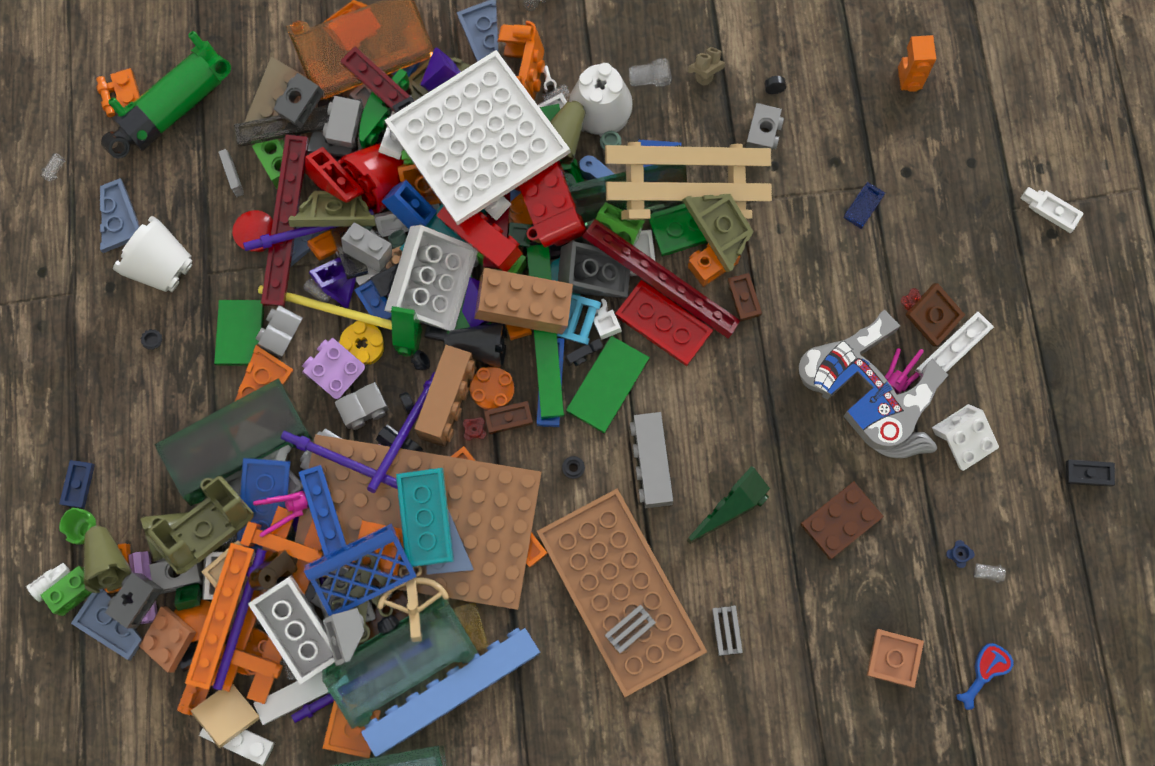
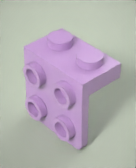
M332 337L329 342L325 339L317 348L319 353L315 358L310 356L302 365L305 368L302 374L308 379L311 378L334 399H339L364 371L365 365Z

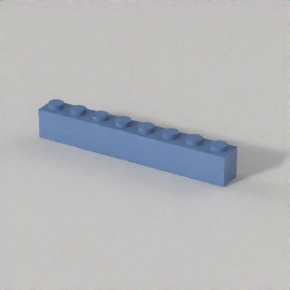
M519 628L507 634L508 639L501 644L499 640L487 647L488 652L482 656L479 653L473 655L466 660L468 664L460 669L459 666L454 667L446 673L447 678L442 681L438 679L426 685L427 690L420 695L418 692L413 693L405 699L406 704L401 707L397 705L391 707L384 712L386 716L379 721L377 718H374L364 725L365 730L361 733L374 756L378 758L538 656L540 651L526 628L521 631Z

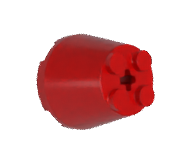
M381 143L346 154L337 161L364 190V193L361 194L362 200L365 201L369 210H373L374 214L380 213L386 208L381 201L394 186L401 183L397 167L404 164L402 154L400 159H396L378 152Z

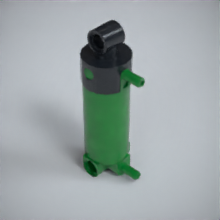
M195 31L190 32L188 35L195 45L191 50L192 53L134 102L131 101L126 107H123L116 98L109 100L108 103L117 113L112 120L118 126V130L105 133L102 137L101 145L114 158L125 157L129 153L130 145L133 144L140 151H144L164 131L222 83L221 81L229 75L231 71L230 63L218 55L208 41H202ZM119 141L117 147L112 148L113 144Z

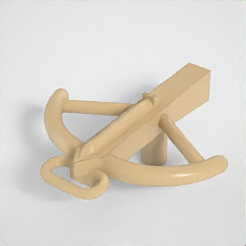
M406 566L399 569L400 577L405 576L402 574V571L407 569ZM421 566L413 567L419 570L416 574L417 577L384 592L378 602V609H383V606L387 605L409 614L412 642L422 641L419 612L441 596L444 600L449 598L446 590L438 582L429 578L419 577L422 573ZM417 584L429 585L439 591L438 594L419 607ZM407 586V608L386 600L393 591Z

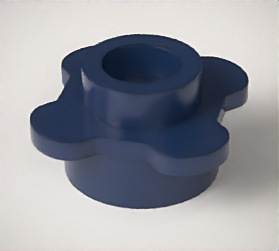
M961 540L956 541L955 546L946 552L947 558L952 559L958 568H964L966 562L974 558L975 555L974 551Z

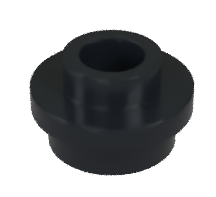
M571 456L563 462L562 471L566 477L577 479L583 475L585 465L579 457ZM573 464L578 467L575 472L569 470V467Z

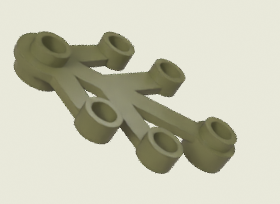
M367 554L362 557L360 564L373 568L377 557ZM363 558H371L370 564H363ZM356 567L350 568L341 576L352 579ZM358 568L356 576L361 573L360 582L368 584L371 572ZM374 574L381 587L384 586L387 577ZM335 582L334 587L342 591L347 588L348 582H345L341 587L337 586ZM356 585L351 589L349 596L360 598L364 596L366 588ZM380 595L371 599L377 607ZM344 598L334 599L331 603L332 610H335V603L340 602L343 604ZM368 601L357 606L359 614L362 615L364 620V633L359 642L366 641L370 636V630L366 624ZM390 607V610L387 613H384L381 611V609H378L379 613L384 617L390 616L393 612L392 607Z

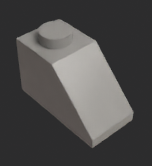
M358 608L337 613L323 619L336 666L350 661L364 633V620L362 615L359 614Z

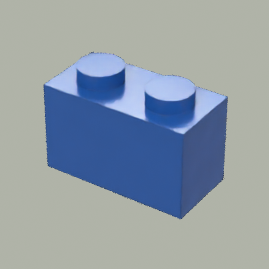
M407 180L394 186L381 201L408 229H410V226H426L437 212Z

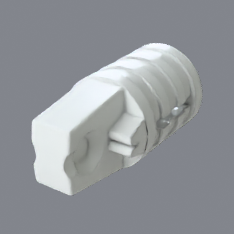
M62 563L56 568L46 571L37 580L27 585V589L38 602H41L43 599L40 595L70 573V569Z

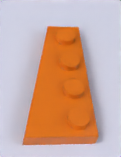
M256 345L223 432L235 439L242 421H250L257 424L292 375L294 369Z

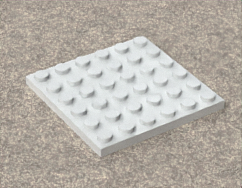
M497 50L385 120L386 125L457 225L570 153V148Z

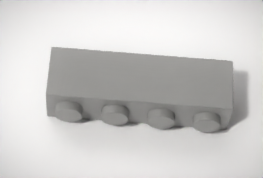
M661 412L634 415L633 422H630L631 436L636 437V444H633L634 458L639 459V466L636 467L637 480L642 482V489H638L640 503L644 502L645 508L672 505L673 495Z

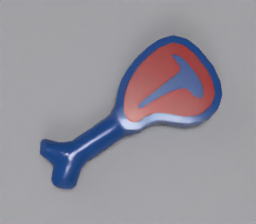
M994 643L986 644L981 648L975 661V681L967 692L956 695L957 700L964 703L965 709L971 710L974 708V698L983 685L989 682L991 678L1010 672L1013 667L1011 655L1001 646Z

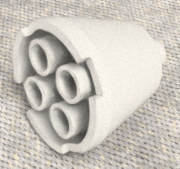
M608 63L597 64L587 68L580 75L569 97V102L577 101L584 106L583 109L586 114L581 130L583 132L586 131L600 136L607 131L618 132L628 123L632 112V96L618 71Z
M151 216L148 219L150 223L147 226L142 224L127 242L121 254L123 259L121 262L118 260L115 262L113 270L122 276L164 292L168 290L173 292L179 284L178 277L181 273L186 275L193 265L191 264V255L161 221Z

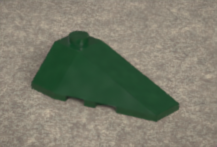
M751 466L731 488L728 493L729 495L717 504L711 515L709 514L688 537L687 542L689 544L751 511L756 505L761 507L769 498L767 493L770 488L754 467Z

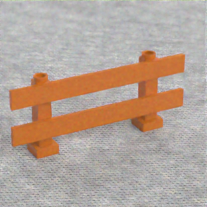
M278 506L271 526L293 512H288L286 508ZM294 519L264 537H260V533L263 532L260 530L262 525L248 521L240 544L248 547H254L255 544L263 546L262 550L267 551L264 561L274 552L286 550L289 556L297 558L296 566L298 570L292 576L304 595H306L310 579L308 580L304 573L305 565L324 556L314 521L312 520L303 545L287 539ZM268 589L254 590L251 601L267 592ZM249 606L222 689L228 692L231 690L239 667L254 671L256 674L247 698L265 704L274 679H278L283 668V665H280L282 656L270 637L262 657L245 651L257 620ZM224 644V647H223V650H222V653H221V656H220V662H221V659H222V656H223V653H224L226 644ZM219 663V665H218V668H217V671H216V673H215V676H214V679H213V682H212L211 686H213V684H214V681H215V678H216V675H217V672H218L220 663Z

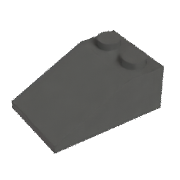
M572 241L561 247L558 281L573 284L572 293L618 298L628 297L630 270L596 246Z

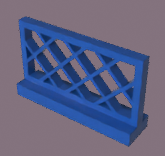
M392 523L305 565L304 569L307 579H310L329 616L348 611L417 577ZM394 542L397 548L395 558L382 554L384 546ZM369 554L377 557L373 568L360 564L363 556ZM380 558L393 562L389 573L376 570ZM396 563L406 566L409 574L403 577L392 575ZM342 566L356 567L352 579L338 575ZM358 568L371 572L368 584L355 580ZM374 574L387 577L386 584L380 588L372 586L371 582ZM324 575L334 578L330 589L320 587L317 579ZM337 579L350 583L346 594L333 591ZM352 585L366 588L364 596L360 598L349 596ZM331 595L344 598L343 605L332 610L329 604Z

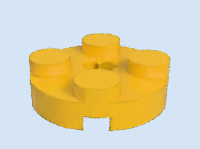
M356 321L348 326L340 337L339 343L364 365L374 364L384 352V339L381 331L375 325ZM366 339L367 347L358 349L356 347L358 345L357 342Z

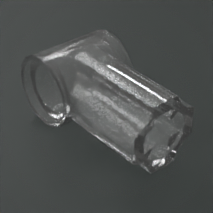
M660 58L652 61L651 64L629 67L631 86L654 84L660 87L669 85L672 82L669 60Z

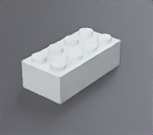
M292 575L248 603L300 685L335 662L325 626Z

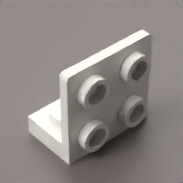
M969 404L932 427L936 436L948 442L959 468L963 471L999 448L983 410Z

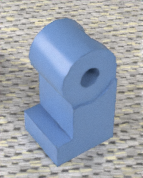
M588 155L580 160L579 166L582 177L586 180H591L596 185V192L603 199L606 196V182H618L617 176L593 156Z

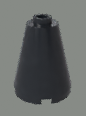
M492 323L450 330L449 335H445L444 345L472 353L473 360L495 367H502L506 355V324Z

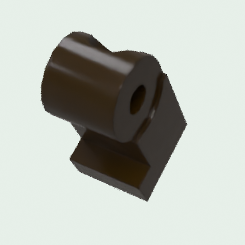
M286 550L274 552L249 575L250 587L256 591L270 589L274 587L279 577L292 575L298 568Z

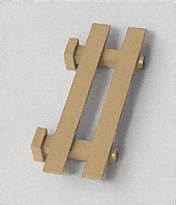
M628 142V146H605V164H626V182H606V200L627 201V210L621 211V220L650 219V209H644V201H682L687 196L702 197L704 195L719 196L720 194H731L745 219H752V210H746V201H772L771 183H746L745 166H771V148H743V144H731L730 148L641 146V142ZM643 165L728 166V183L644 182Z

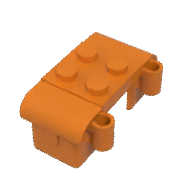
M526 21V25L504 24L500 28L497 42H506L504 56L522 58L519 76L516 77L532 99L535 100L536 93L541 88L540 74L545 69V61L543 60L544 47L536 26L531 21Z

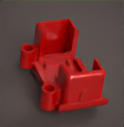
M560 161L555 162L514 189L521 191L534 225L528 229L527 237L536 243H542L544 247L553 244L561 246L583 236L586 232L581 215L576 213V207L567 186L566 175Z

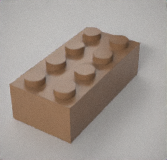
M484 268L480 276L474 319L563 334L568 327L573 284Z
M445 345L414 428L421 440L443 447L446 446L447 441L451 442L454 435V429H452L454 421H458L461 416V402L466 400L470 388L467 387L469 380H473L477 371L472 353Z

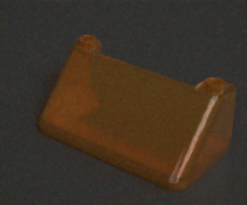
M381 0L313 27H309L306 22L295 21L291 25L286 26L307 79L317 84L325 92L321 99L329 98L363 84L340 62L354 46L387 75L398 71L400 68L404 69L431 58L434 51L414 0Z

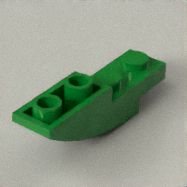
M400 68L392 80L406 92L410 82L407 72ZM373 92L368 98L360 122L359 141L362 149L373 146L377 142L378 135L387 128L385 120L390 117V108Z

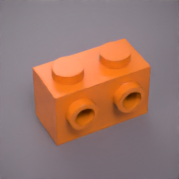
M709 243L706 249L703 251L697 250L689 257L688 268L703 287L726 272ZM738 256L734 266L739 263L740 256Z

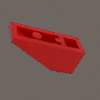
M324 147L305 156V173L319 188L345 203L364 193L359 184Z

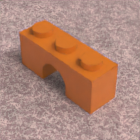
M933 35L911 37L907 45L908 57H902L898 66L901 90L914 92L923 88L936 61Z

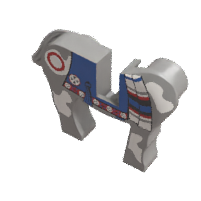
M884 310L871 325L860 329L852 337L808 350L799 363L801 380L808 389L822 393V397L828 400L856 374H859L864 379L863 381L866 384L868 383L873 389L845 413L844 418L864 442L880 454L891 458H907L917 454L933 453L937 450L935 442L925 432H912L919 416L929 406L936 389L948 374L931 359L922 369L917 385L911 390L897 395L881 372L862 356L863 353L894 334L900 327L890 314Z

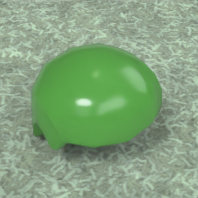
M71 508L62 516L59 530L66 535L68 542L83 545L84 535L91 527L96 526V519L89 511Z

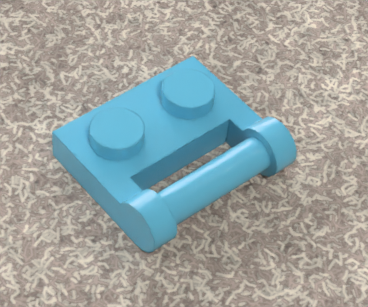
M572 294L568 327L563 334H557V337L588 345L590 340L588 336L596 311L600 309L601 303ZM583 305L588 306V310L580 335L574 334Z

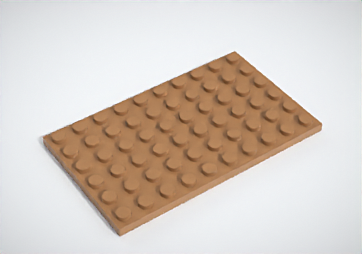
M316 434L314 439L315 444L375 470L379 468L390 449L389 446ZM400 448L386 473L391 477L396 478V474L436 468L444 469L448 509L474 568L472 571L427 575L425 565L421 566L422 573L419 577L429 578L438 582L451 599L518 610L542 472ZM315 453L311 454L309 468L321 465L347 545L358 540L362 520L386 526L392 523L393 527L402 529L398 489L381 482L376 492L371 493L367 490V487L372 478ZM309 505L307 509L302 510L303 515L299 516L295 542L302 545L313 520ZM291 557V559L296 565L298 559ZM344 565L348 569L352 568V566ZM413 568L417 574L419 572L418 568ZM408 569L403 570L402 574L409 573ZM373 577L371 584L381 587V584ZM417 584L418 593L433 596L439 593L432 586ZM407 586L398 588L397 590L407 591Z

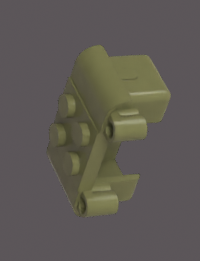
M221 476L215 479L206 478L202 480L200 486L207 499L170 526L166 519L160 516H156L150 521L151 527L148 529V534L151 539L149 541L177 574H183L237 534L238 531L247 525L248 521L253 519V511Z

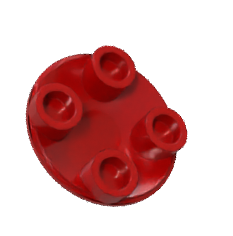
M259 210L243 213L233 225L232 233L236 244L244 249V242L259 239L260 236L266 234L271 236L273 219L267 213ZM260 247L249 251L263 252L266 248Z

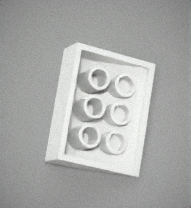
M410 226L384 311L391 313L392 306L415 310L420 323L447 331L454 330L478 251L468 243L425 226Z

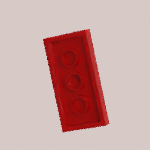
M642 280L615 313L618 319L686 367L713 333V329Z

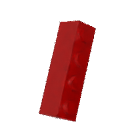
M445 207L436 215L447 227L501 271L507 272L523 254L518 248L520 244L513 237L509 236L506 238L502 235L504 231L497 224L493 223L490 225L486 222L488 218L480 211L459 225L455 223Z

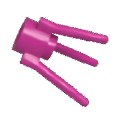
M900 348L896 349L890 368L885 375L886 380L892 386L895 393L905 392L908 386L920 376L916 372L908 379L907 374L924 351L922 349L918 351L903 372L897 370L893 373L901 352Z
M303 491L253 502V505H264L285 501L287 511L293 512L261 532L260 537H264L295 517L303 515L302 510L308 508L307 498Z

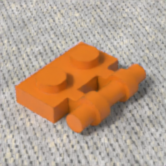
M131 68L110 74L112 82L106 83L103 76L96 79L98 83L96 88L98 93L101 94V105L103 110L106 111L107 117L115 116L114 109L108 103L111 99L109 93L115 92L116 99L123 107H126L131 101L134 102L140 97Z

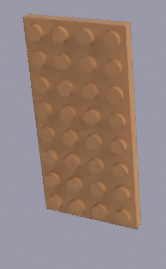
M618 488L536 531L624 698L707 653L705 646ZM639 605H642L656 623L622 653H619L605 637V634ZM639 612L621 629H619L615 634H613V639L617 638L622 632H624L629 626H631L636 620H638L642 616V614ZM645 619L618 642V645L621 647L649 622Z

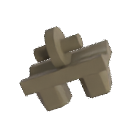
M710 47L707 49L706 54H698L696 62L689 65L688 72H695L696 80L701 85L710 84L714 79V74L724 68L725 62L720 60L721 50Z

